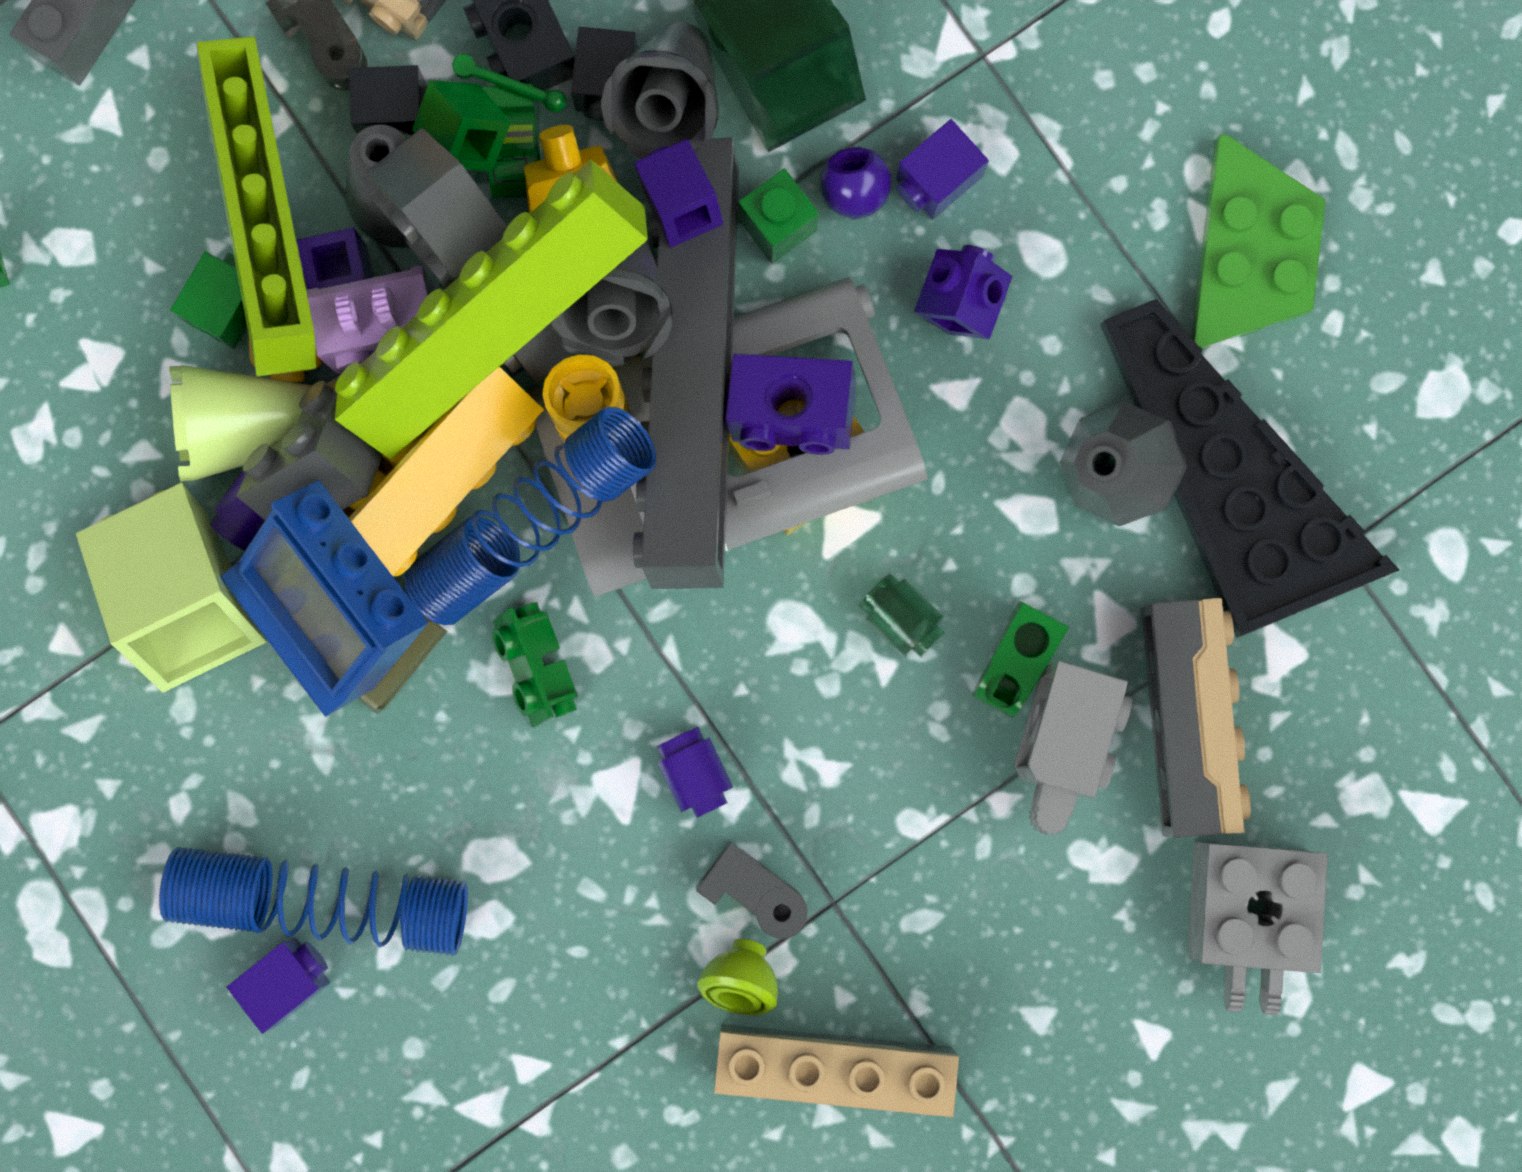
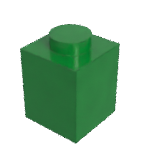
M429 80L412 131L416 133L423 128L451 153L466 170L492 171L511 121L479 84Z
M785 168L738 201V220L772 264L817 231L819 212Z
M204 251L170 311L188 325L232 349H235L247 328L234 255L227 252L224 259L221 260Z

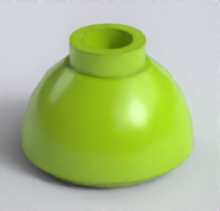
M749 939L734 940L730 950L718 954L706 965L697 982L698 990L709 1003L735 1014L747 1016L763 1015L774 1010L778 1000L777 979L772 967L765 959L767 950L762 944Z

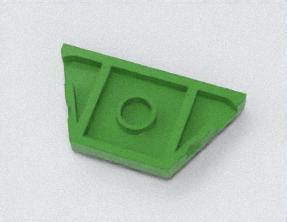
M1222 134L1217 137L1214 143L1191 338L1202 350L1237 336L1243 337L1261 331L1264 327L1276 323H1284L1305 316L1313 310L1326 202L1324 198L1235 139Z

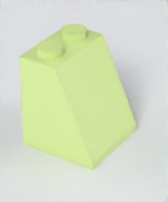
M182 482L169 489L158 491L150 498L115 515L106 516L96 524L76 533L111 645L162 693L267 643L264 635L222 581L220 576L232 567L215 530L209 524L210 519L205 509Z

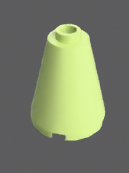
M186 365L170 366L169 373L172 383L182 382L181 384H170L176 451H179L180 462L190 461V466H178L180 482L194 481L241 467L250 454L260 445L267 443L269 446H272L282 440L296 425L302 412L299 402L312 385Z

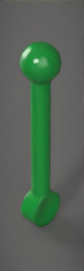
M459 54L452 62L453 71L460 79L466 80L473 76L542 102L550 112L558 113L566 106V96L561 91L552 90L546 92L476 65L474 59L468 54Z

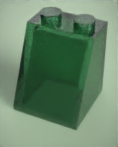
M690 0L699 29L706 35L713 56L768 153L866 101L849 24L831 0Z

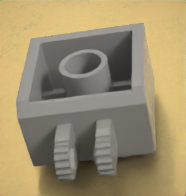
M1061 661L1046 666L1038 680L1013 765L1021 780L1036 784L1031 801L1032 810L1029 811L1030 817H1028L1031 820L1030 825L1035 827L1034 830H1039L1041 834L1045 832L1046 835L1050 833L1054 836L1056 833L1061 834L1063 829H1067V823H1070L1068 817L1072 816L1077 797L1095 798L1098 788L1106 789L1108 787L1116 761V756L1108 753L1115 730L1123 732L1132 707V698L1125 696L1128 681Z
M1194 841L1188 932L1189 958L1202 964L1225 965L1223 999L1226 1011L1241 1012V1009H1243L1246 998L1247 967L1261 968L1259 1003L1262 1009L1261 1012L1265 1015H1278V1012H1280L1284 970L1321 973L1328 853ZM1260 891L1261 899L1265 900V909L1258 918L1256 914L1248 912L1247 906L1249 899L1256 901L1259 899L1256 893Z

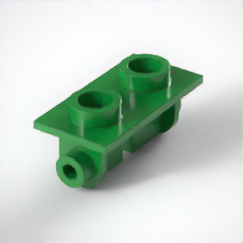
M534 602L516 609L517 615L514 607L508 608L493 620L495 629L492 632L497 654L502 661H508L516 682L512 686L515 703L522 715H528L532 727H536L554 717L553 712L557 718L576 711L577 707L574 699L579 697L565 660L544 665L541 656L559 650L560 646L547 611H540L538 603Z

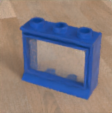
M318 480L272 502L270 505L272 511L238 563L220 577L326 717L373 690L427 626L428 622L327 489Z

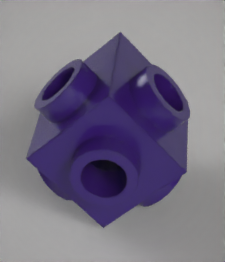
M963 245L961 251L937 249L914 313L946 334L990 340L1013 276L993 262L995 256L983 248Z

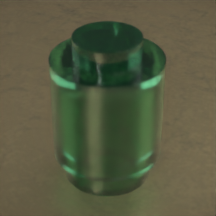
M891 573L885 576L859 604V607L868 615L865 621L904 658L908 657L913 651L922 658L945 634L938 627L945 616L906 579L900 582Z

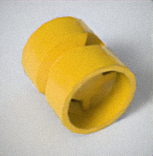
M579 354L565 358L551 369L544 381L542 395L545 407L564 443L570 434L605 406L620 408L631 415L629 404L617 373L608 362L596 356Z

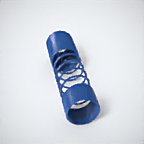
M605 406L566 438L565 444L560 443L555 447V460L558 466L549 461H537L534 464L533 471L536 482L526 477L516 478L513 481L514 497L498 493L493 497L492 501L494 513L488 510H477L473 513V516L464 520L416 559L409 569L405 571L404 581L409 598L421 614L435 623L444 626L454 625L518 574L520 567L530 566L538 559L540 551L551 550L558 544L560 535L574 532L579 527L581 518L593 517L600 511L602 502L615 500L655 468L656 452L652 440L639 421L620 408ZM563 448L570 470L586 489L582 488L562 465L559 453ZM542 465L549 466L565 480L573 493L577 504V512L571 511L559 504L548 493L538 474L539 467ZM527 482L545 497L552 508L557 529L543 524L528 511L519 497L517 491L518 484ZM577 490L589 498L598 500L596 507L590 512L582 513L581 501ZM501 498L508 499L522 510L532 525L536 536V545L528 544L510 530L508 525L499 516L497 501ZM557 508L568 515L576 517L575 523L568 529H561ZM480 515H488L491 518L495 519L499 523L501 528L498 525H496L493 521L480 517ZM537 526L546 531L556 533L554 539L549 544L540 545V533ZM517 542L526 548L535 550L533 556L527 561L520 562V550Z
M176 847L168 856L164 866L159 891L160 915L165 922L188 923L195 926H211L218 929L223 927V929L229 928L236 931L246 930L247 932L262 933L272 924L278 912L280 927L286 936L290 937L300 930L308 915L312 934L317 940H323L332 931L339 916L342 936L348 944H352L362 935L370 918L372 938L380 948L384 947L391 940L400 919L402 945L405 951L410 949L411 952L414 950L417 952L422 951L423 953L427 951L429 954L431 952H434V954L439 952L440 955L445 953L446 955L451 954L454 956L458 953L461 946L468 904V886L465 880L460 882L459 880L454 881L451 879L449 881L447 878L443 880L442 878L437 879L433 877L431 879L430 876L425 878V876L419 877V875H416L412 878L408 888L409 876L405 874L391 928L386 938L380 942L375 920L376 890L379 878L377 870L372 874L370 895L362 922L354 937L349 938L345 924V892L349 875L347 866L342 869L339 896L333 916L326 931L320 935L317 933L314 919V893L319 872L317 863L311 867L307 901L302 915L292 931L287 930L283 913V894L289 869V863L286 859L281 862L277 898L265 924L264 921L270 904L273 880L272 864L268 857H251L244 854H228L221 851L210 852V850L204 851V849Z

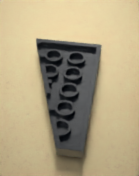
M1157 299L1115 315L1101 323L1102 331L1135 406L1172 422L1180 451L1183 452L1187 463V469L1174 496L1219 598H1222L1224 611L1231 613L1236 638L1400 570L1387 555L1382 556L1364 536V529L1351 515L1346 516L1323 490L1324 485L1267 421L1264 418L1260 420L1240 398L1242 394L1229 379L1225 381L1201 354L1202 349Z

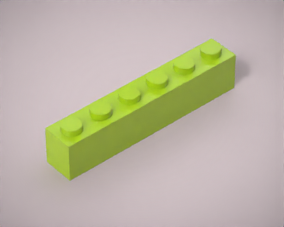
M255 36L196 42L202 90L256 376L317 368L315 332Z
M593 160L587 162L575 174L572 172L564 174L552 186L544 202L530 214L523 212L515 217L506 228L503 238L486 253L484 251L475 253L465 263L459 277L443 291L436 289L424 299L417 314L402 328L399 326L391 328L381 338L374 353L361 364L354 362L343 371L335 385V391L337 392L335 420L391 460L648 240L644 205Z

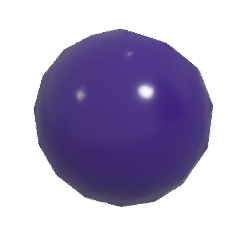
M862 147L839 150L827 161L820 174V192L828 207L836 214L854 220L873 215L883 206L891 191V173L883 158L875 151Z

